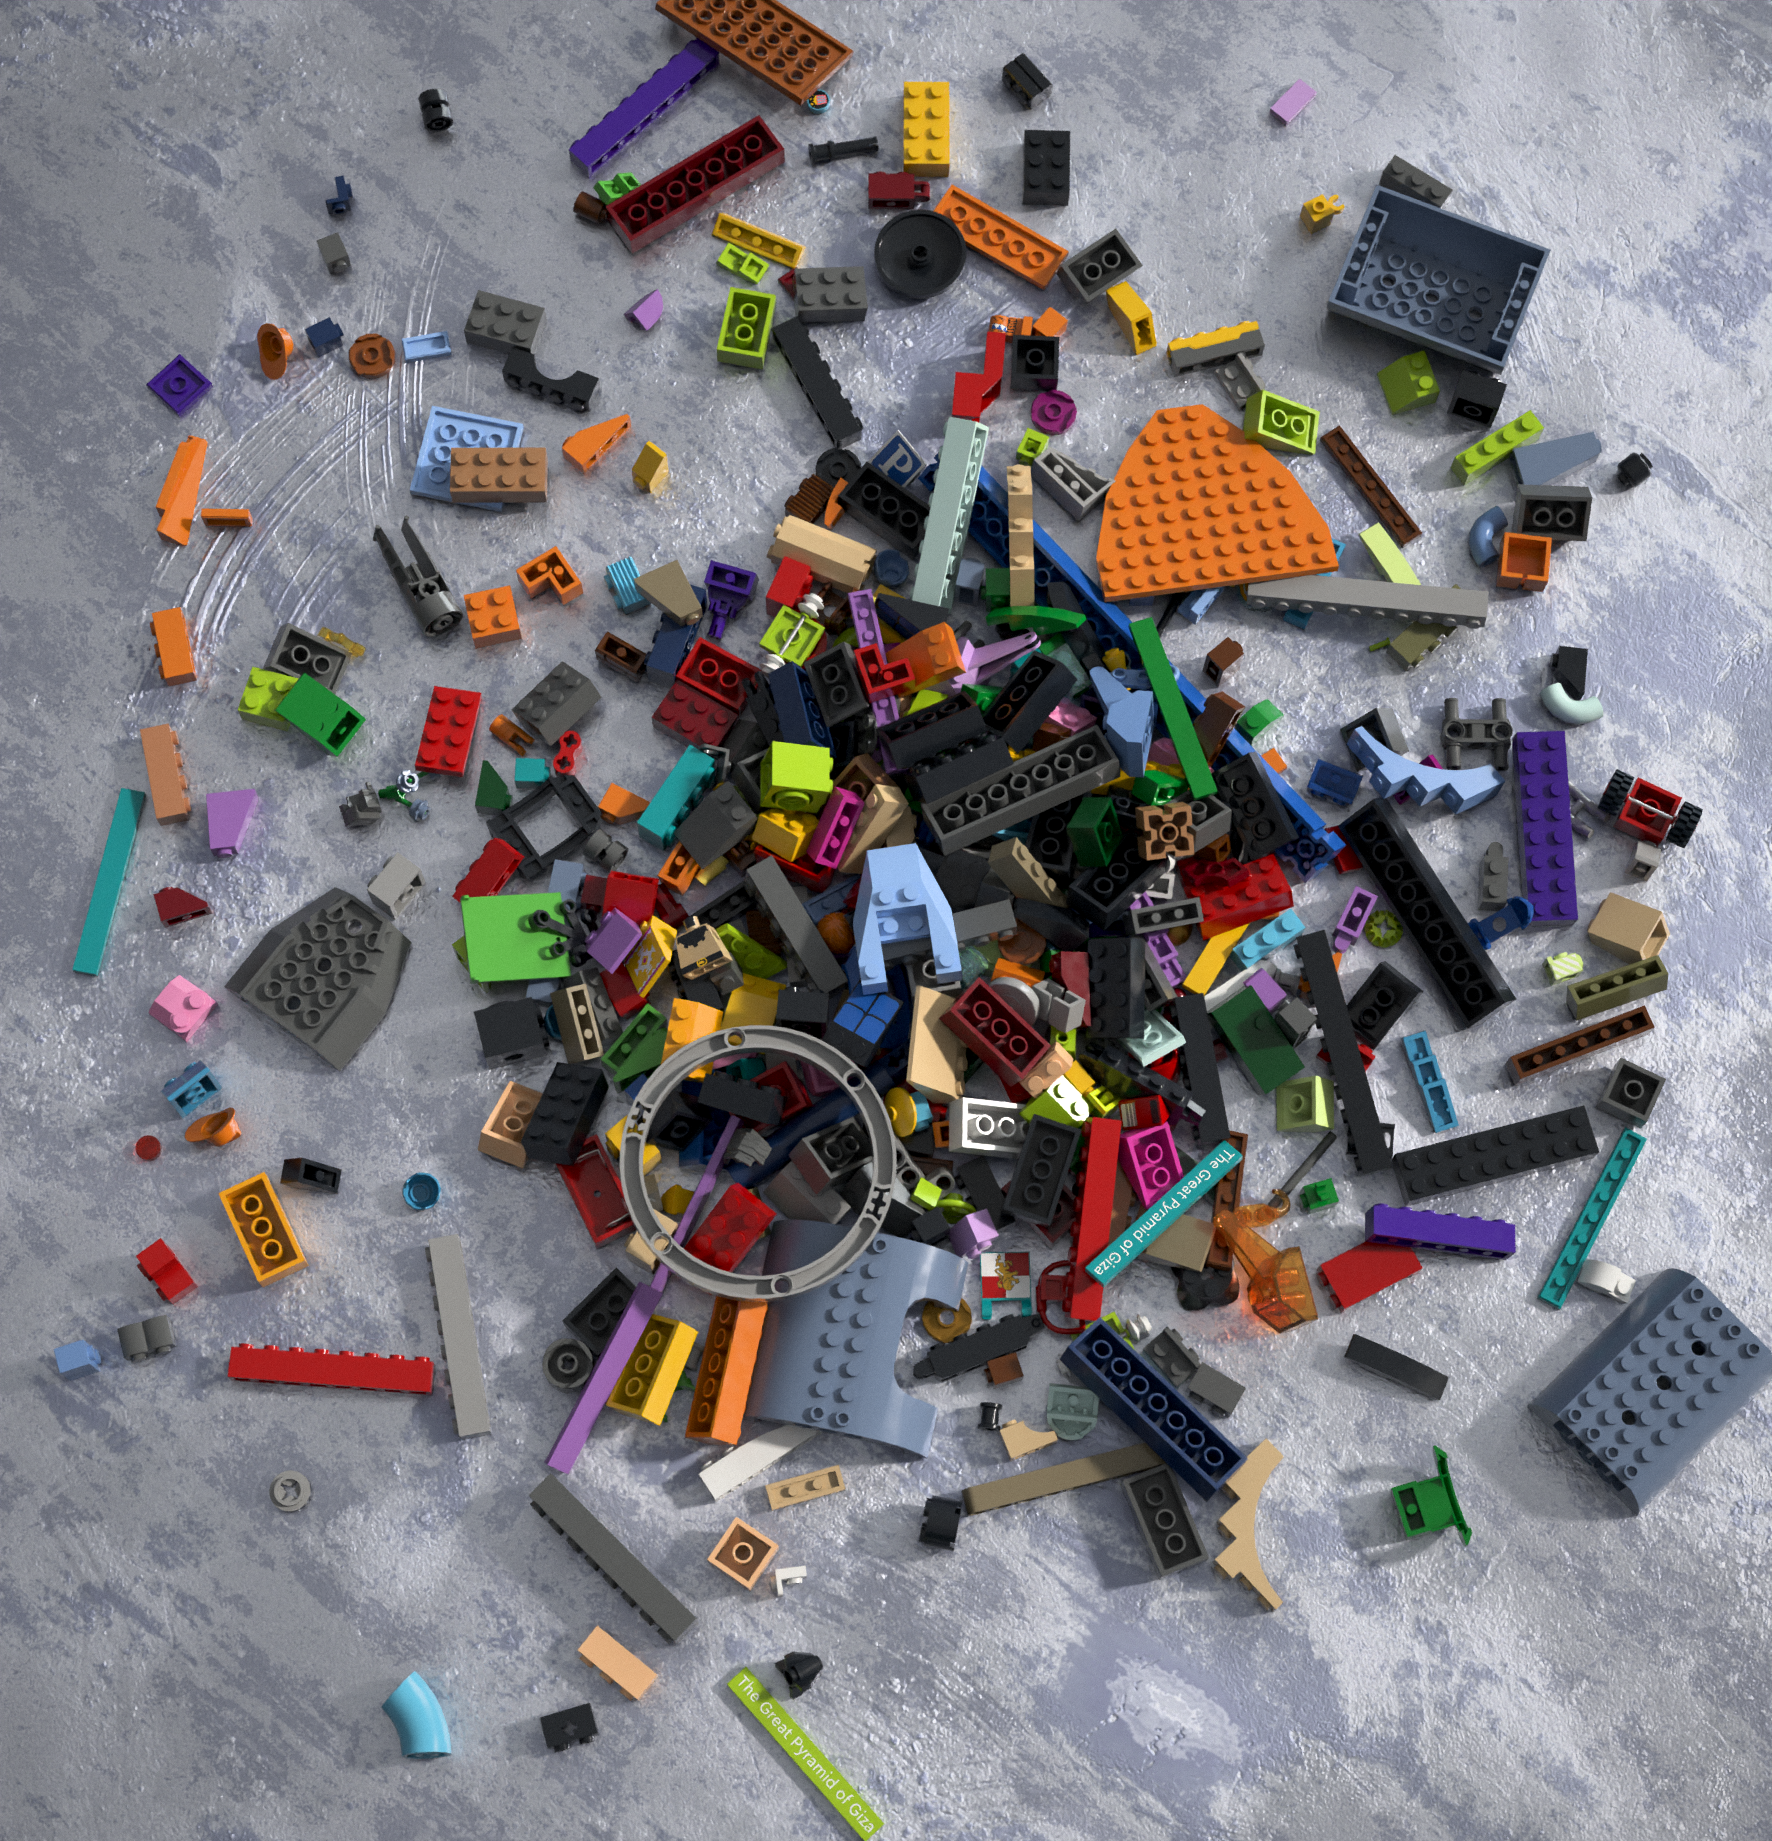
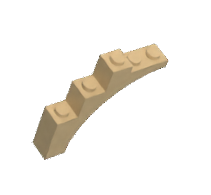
M1018 464L1007 466L1010 607L1034 606L1031 467Z
M1266 1438L1247 1456L1248 1460L1242 1468L1221 1488L1231 1500L1235 1498L1237 1502L1216 1522L1219 1525L1218 1531L1226 1539L1231 1538L1233 1542L1213 1561L1215 1565L1213 1569L1222 1579L1227 1577L1229 1581L1238 1574L1241 1577L1239 1579L1241 1585L1247 1591L1252 1589L1258 1595L1256 1599L1265 1610L1270 1608L1272 1611H1275L1283 1601L1272 1589L1261 1568L1254 1536L1255 1512L1261 1490L1272 1470L1284 1457Z

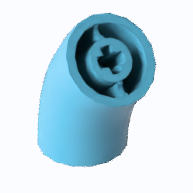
M414 1671L391 1694L381 1708L396 1728L403 1758L434 1759L452 1755L451 1740L442 1708L426 1682Z

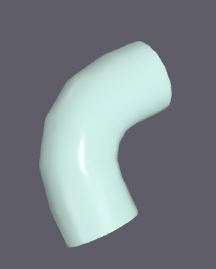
M1561 683L1550 685L1539 693L1543 703L1552 715L1563 722L1576 725L1598 720L1604 715L1602 705L1597 697L1592 696L1581 701L1573 700L1568 697Z

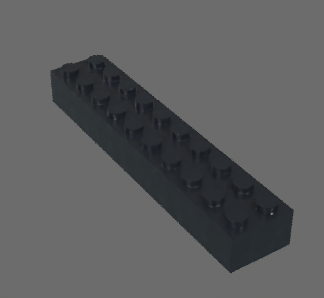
M1387 798L1371 800L1338 825L1340 831L1468 1029L1481 1025L1517 1000Z

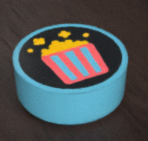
M817 90L807 99L808 109L815 114L826 112L830 106L829 95L823 90Z

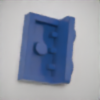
M1318 758L1307 787L1311 788L1310 793L1319 797H1324L1325 794L1334 797L1333 802L1346 806L1347 803H1353L1363 775Z

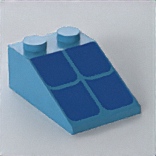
M200 1060L197 1063L193 1062L184 1069V1073L177 1079H170L164 1085V1089L161 1092L184 1119L221 1090L222 1087L209 1068Z

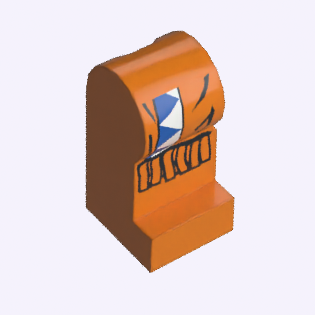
M993 315L990 317L988 332L1006 333L1005 342L1012 343L1013 335L1031 336L1033 317L1024 316L1021 319Z

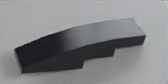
M1353 1334L1344 1356L1385 1379H1391L1408 1389H1415L1434 1400L1441 1399L1449 1379L1448 1376L1412 1358L1357 1334Z

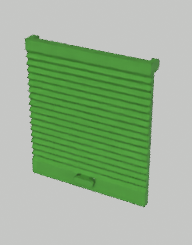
M561 892L483 897L463 895L460 898L470 984L571 977L568 951L559 958L552 957L549 952L552 944L558 941L564 942L567 938L548 928L542 931H535L528 923V918L533 912L544 910L549 913L551 919L565 925L564 915L560 911V904L562 903ZM555 947V948H556V951H557L558 953H560L559 948H558V947Z

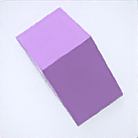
M1260 968L1243 982L1244 986L1252 985L1271 1015L1285 1002L1287 994L1263 968Z

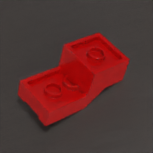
M987 331L984 374L956 372L952 417L979 423L980 415L1000 396L1006 333Z

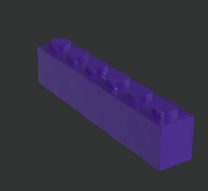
M1383 1203L1373 1205L1365 1213L1366 1242L1507 1260L1516 1253L1515 1224L1506 1223L1505 1220L1487 1221L1479 1216L1465 1218L1459 1217V1214L1456 1213L1442 1215L1436 1214L1433 1210H1423L1420 1212L1413 1211L1410 1207L1391 1208Z

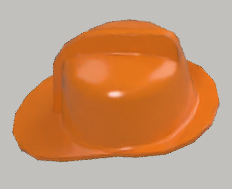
M266 323L261 325L257 334L260 363L264 374L269 379L277 380L285 373L287 359L293 351V341L284 328L279 329L273 324Z
M227 1108L198 1119L188 1127L185 1132V1139L188 1142L206 1140L210 1144L220 1147L239 1138L241 1131L233 1118L235 1116L234 1108Z

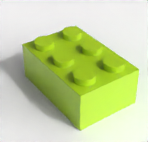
M730 287L717 345L718 362L763 370L776 311V295Z

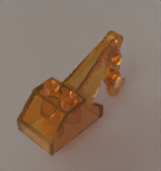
M1273 1189L1272 1193L1279 1195L1283 1201L1281 1208H1274L1266 1204L1239 1206L1232 1213L1228 1210H1223L1215 1214L1213 1224L1250 1278L1247 1292L1252 1312L1280 1334L1292 1332L1319 1318L1300 1246L1279 1251L1251 1229L1267 1226L1277 1218L1286 1216L1290 1211L1291 1205L1288 1195L1280 1189Z

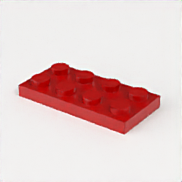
M434 686L415 762V771L463 777L481 704L482 694L480 692Z

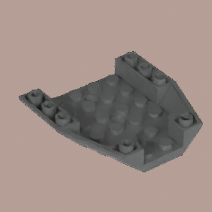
M334 887L269 930L224 987L242 1001L246 1000L315 1050L323 1060L338 1071H341L385 1016L409 952L411 941L387 919L358 898ZM353 922L362 924V929L358 933L349 932V926ZM323 960H328L331 962V968L325 972L318 969L319 963ZM293 998L301 1001L299 1008L296 1010H290L287 1007L288 1002Z

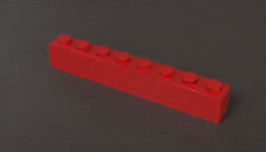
M1087 1117L1086 1122L1082 1124L1081 1134L1084 1137V1146H1081L1079 1150V1161L1082 1164L1081 1172H1078L1076 1176V1186L1079 1187L1078 1197H1075L1073 1203L1076 1218L1075 1222H1072L1070 1230L1071 1237H1073V1246L1069 1247L1068 1261L1071 1264L1070 1272H1067L1065 1276V1286L1068 1287L1067 1297H1064L1062 1303V1311L1065 1312V1317L1096 1321L1101 1315L1103 1287L1085 1272V1267L1108 1247L1121 1120Z
M239 1343L238 1347H231L227 1377L231 1381L432 1396L436 1365L430 1361V1358L416 1356L414 1360H404L405 1356L390 1355L389 1358H379L380 1355L377 1353H364V1356H354V1352L339 1351V1355L329 1354V1350L314 1349V1353L304 1352V1349L299 1347H289V1351L279 1350L278 1346L264 1345V1349H256L252 1344Z

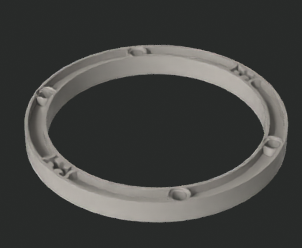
M769 1025L732 1027L713 1032L682 1047L666 1059L645 1082L633 1102L622 1134L620 1147L621 1185L627 1210L641 1239L652 1254L677 1277L707 1293L731 1300L745 1302L785 1300L806 1294L834 1280L855 1263L872 1243L882 1226L894 1191L896 1178L895 1138L890 1118L874 1086L865 1074L836 1048L818 1038L788 1028ZM731 1036H739L742 1039V1043L738 1046H732L729 1044L728 1039ZM751 1052L780 1054L798 1059L817 1068L834 1080L846 1092L859 1111L868 1132L873 1158L872 1181L868 1199L857 1222L846 1237L835 1248L809 1265L793 1271L767 1276H749L720 1270L702 1262L683 1249L668 1234L656 1216L648 1198L643 1175V1155L649 1128L656 1112L670 1092L684 1078L710 1062L736 1054ZM853 1076L857 1077L861 1084L857 1087H851L848 1085L847 1079ZM640 1106L644 1110L643 1122L645 1124L640 1123L637 1133H633L635 1129V1121L633 1119L637 1120L639 1118L640 1108L637 1107ZM879 1193H884L881 1202L883 1206H880L877 1216L874 1217L872 1215L874 1204L871 1202H876ZM659 1239H664L668 1242L669 1246L664 1251H658L654 1247L655 1242ZM778 1281H785L789 1285V1290L785 1293H779L775 1290L774 1286Z

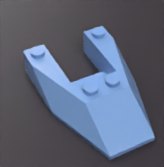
M916 843L867 850L853 919L863 995L888 991L881 944L930 937L937 983L962 980L951 907Z

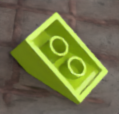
M1261 390L1248 397L1246 401L1243 426L1245 439L1255 440L1266 449L1314 455L1320 412L1271 392Z

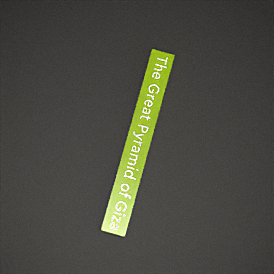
M747 1667L727 1683L729 1688L864 1841H867L884 1825L882 1820Z

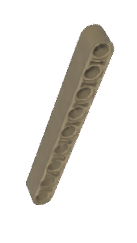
M1141 1443L969 1487L961 1492L967 1515L972 1516L1148 1471L1166 1462L1146 1443Z

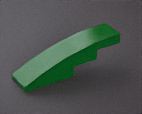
M1011 606L995 608L985 619L988 626L1009 622L1011 631L1032 627L1038 636L1076 629L1086 620V616L1051 607Z

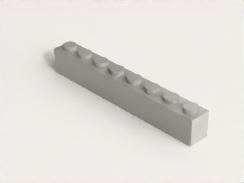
M458 1234L428 1239L429 1247H425L427 1262H432L433 1271L429 1272L431 1287L436 1286L437 1295L433 1296L435 1311L439 1310L441 1320H437L438 1334L443 1335L445 1343L440 1345L442 1359H447L448 1369L444 1370L446 1384H451L452 1394H448L450 1409H455L456 1419H452L454 1434H459L461 1440L492 1435L461 1239Z

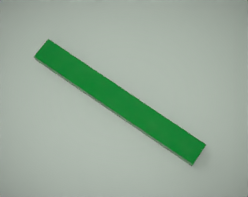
M1152 617L1130 623L1128 626L1193 800L1217 794L1216 785Z

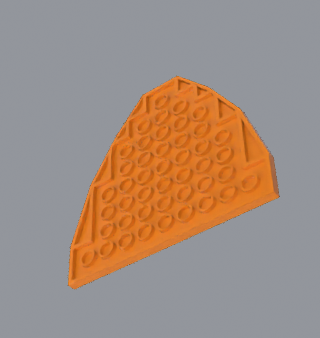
M1203 404L1157 410L1128 449L1114 478L1116 482L1110 486L1106 495L1096 556V567L1104 602L1336 572L1339 568L1329 527L1292 473L1257 441L1245 439V432Z

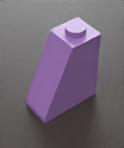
M255 789L206 794L211 852L219 858H228L232 854H238L259 801Z

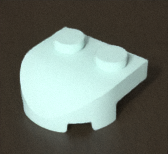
M1049 1383L1047 1420L1049 1426L1063 1439L1078 1440L1083 1438L1084 1435L1095 1428L1099 1398L1088 1387Z

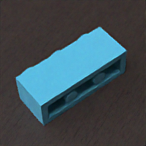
M1289 909L1234 947L1229 957L1242 972L1259 960L1266 961L1296 940V937L1302 936L1306 927L1293 910Z

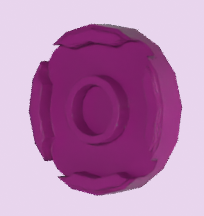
M1049 390V392L1039 394L1032 402L1030 411L1031 421L1036 429L1044 434L1052 436L1061 435L1069 431L1074 425L1077 409L1071 396L1063 391Z

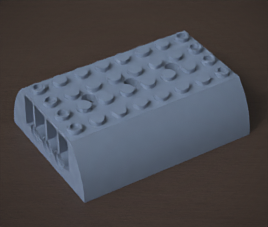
M1376 185L1329 298L1326 310L1501 375L1551 249ZM1391 278L1395 284L1393 286H1386L1382 280ZM1433 294L1437 297L1438 301L1429 302L1426 299V295ZM1476 310L1480 313L1481 317L1474 319L1469 315V312Z
M1669 1268L1664 1270L1527 1406L1637 1516L1772 1381V1352L1697 1277L1679 1269ZM1694 1342L1703 1345V1355L1698 1356L1692 1352L1691 1346ZM1658 1377H1665L1669 1381L1668 1390H1661L1657 1386ZM1623 1412H1631L1634 1415L1635 1421L1633 1425H1626L1622 1421Z

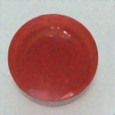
M143 1136L136 1143V1153L144 1161H154L162 1152L161 1143L154 1136Z

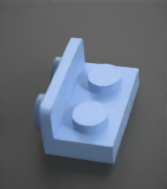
M1225 586L1192 591L1178 608V613L1196 625L1224 591Z

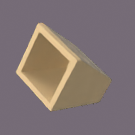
M1611 892L1606 899L1602 900L1597 916L1590 921L1587 928L1588 935L1593 944L1628 964L1659 955L1670 935L1662 911Z

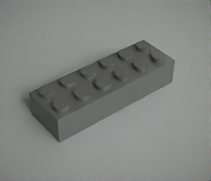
M771 855L747 869L743 886L750 897L754 896L758 902L756 908L763 918L767 917L771 925L768 927L775 938H780L783 943L781 949L787 959L792 958L796 965L794 970L800 980L805 979L809 986L806 988L807 992L811 989L823 990L824 993L829 994V999L843 992L848 983L847 977L773 856Z

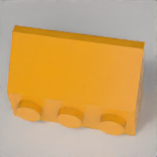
M674 998L661 1064L687 1044L713 1032L720 1031L723 1011L699 1002ZM714 1061L695 1070L683 1080L703 1083L705 1074H712Z

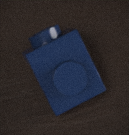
M344 175L335 177L338 198L325 200L328 214L341 215L346 211H351L349 198L353 197L351 184H346Z

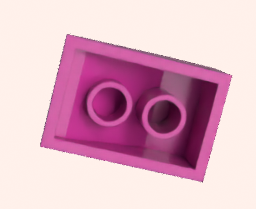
M1165 1122L1162 1126L1132 1129L1120 1134L1118 1160L1144 1208L1149 1209L1184 1177L1169 1124Z

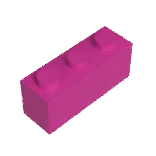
M834 786L806 850L814 862L831 868H837L865 804L856 793Z

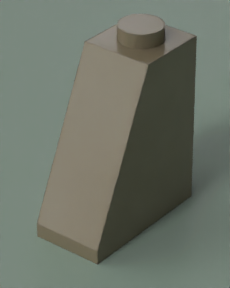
M678 560L634 579L636 591L678 625H692L703 617L702 607Z

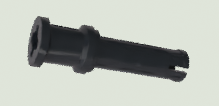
M877 137L834 143V141L830 140L826 144H808L810 162L815 164L816 161L828 159L834 161L839 156L878 151L879 147L875 144L878 143Z

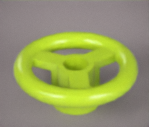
M949 1193L943 1200H938L935 1208H944V1211L941 1213L948 1224H956L966 1215L977 1212L974 1206L964 1202L963 1196L957 1193Z

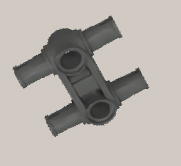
M1496 698L1492 700V720L1460 719L1458 699H1445V719L1441 723L1442 732L1440 740L1446 750L1447 770L1461 769L1460 749L1494 750L1496 771L1508 770V750L1511 747L1513 728L1506 715V699ZM1447 731L1456 732L1458 737L1453 738L1449 736ZM1495 731L1503 732L1505 738H1499Z

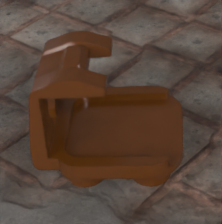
M828 582L817 596L823 600L824 609L829 605L835 606L836 609L830 617L824 614V609H817L816 612L819 617L815 619L824 625L825 632L830 636L832 634L839 636L847 628L845 621L847 618H851V609L848 596L843 599L832 592V583ZM855 587L852 588V592L859 591Z

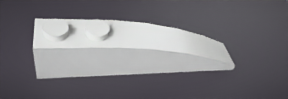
M790 1425L782 1426L751 1440L737 1449L735 1446L729 1448L722 1454L723 1458L716 1463L714 1460H711L703 1465L699 1477L714 1501L718 1502L823 1432Z

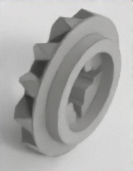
M284 1471L273 1479L269 1489L270 1499L280 1510L286 1512L298 1511L307 1504V1500L311 1495L310 1483L303 1474L297 1471ZM284 1484L288 1487L296 1485L294 1491L299 1497L288 1496V1498H285L287 1492L282 1485Z

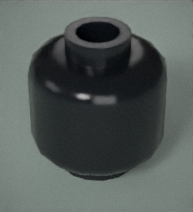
M1631 453L1617 465L1619 471L1617 478L1624 486L1629 484L1632 487H1638L1651 476V468L1653 466L1643 453Z

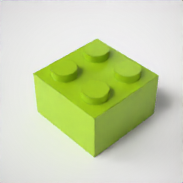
M252 667L238 707L242 720L288 732L290 723L279 715L275 708L293 687L298 678Z

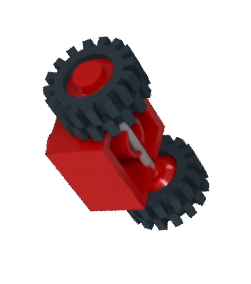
M1616 769L1597 807L1613 816H1616L1621 808L1613 827L1642 841L1653 842L1658 847L1671 824L1672 826L1666 840L1685 848L1697 827L1703 809L1685 801L1676 816L1675 813L1682 797L1639 777L1632 785L1634 777Z

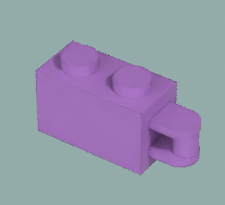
M1355 887L1332 936L1336 937L1332 947L1335 953L1344 954L1350 944L1355 945L1376 902L1377 895L1360 887Z

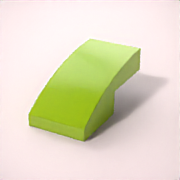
M731 243L726 245L716 262L717 265L754 284L759 283L769 266L768 263L751 252L747 255Z

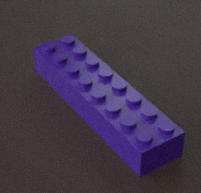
M1565 731L1517 732L1512 738L1522 898L1528 900L1533 905L1534 910L1532 920L1527 927L1573 925L1578 920Z

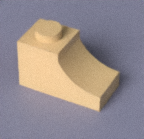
M1016 1420L1009 1421L1002 1425L1003 1429L999 1430L1000 1439L1010 1462L1054 1445L1058 1441L1055 1431L1036 1432L1027 1428L1023 1421L1019 1423Z

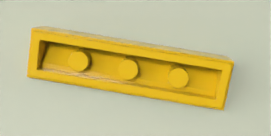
M719 213L711 234L791 268L797 267L806 248L801 244L725 213Z

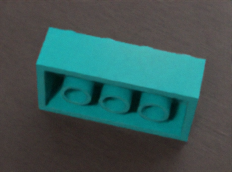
M692 745L688 746L637 821L639 837L663 852L667 846L671 847L675 843L677 837L674 835V832L689 817L694 807L697 808L704 798L702 794L706 788L710 789L715 783L716 769L712 757Z

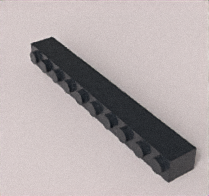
M1325 929L1296 937L1298 944L1293 945L1297 959L1302 958L1304 967L1300 968L1303 982L1309 981L1311 991L1307 992L1310 1006H1316L1318 1014L1314 1015L1317 1018L1315 1024L1317 1029L1322 1028L1324 1038L1320 1039L1323 1052H1329L1331 1061L1327 1062L1330 1077L1336 1076L1338 1085L1333 1086L1337 1100L1342 1099L1345 1109L1340 1110L1343 1123H1349L1351 1133L1347 1134L1351 1148L1356 1147L1358 1157H1354L1357 1172L1363 1171V1175L1367 1176L1393 1169Z

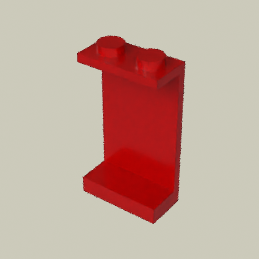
M1365 1241L1321 1264L1317 1269L1318 1273L1316 1276L1321 1286H1326L1331 1294L1329 1295V1300L1335 1309L1338 1308L1343 1313L1352 1305L1408 1276L1412 1277L1418 1274L1423 1268L1411 1247Z

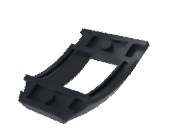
M564 775V777L550 776L536 790L502 811V814L492 820H487L486 824L492 838L503 839L524 856L517 870L519 871V876L527 880L552 865L555 859L559 860L587 839L593 833L602 813L575 775ZM554 795H557L580 828L563 842L539 856L517 823L540 808Z

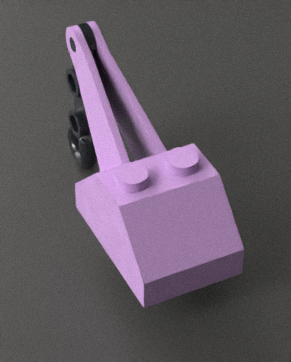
M1007 623L995 625V631L999 634L1002 641L974 649L969 639L961 636L956 642L966 673L925 689L948 694L949 698L961 692L962 684L988 686L992 675L1037 649L1041 645V641L1035 632H1030L1028 629L1011 631L1010 625Z

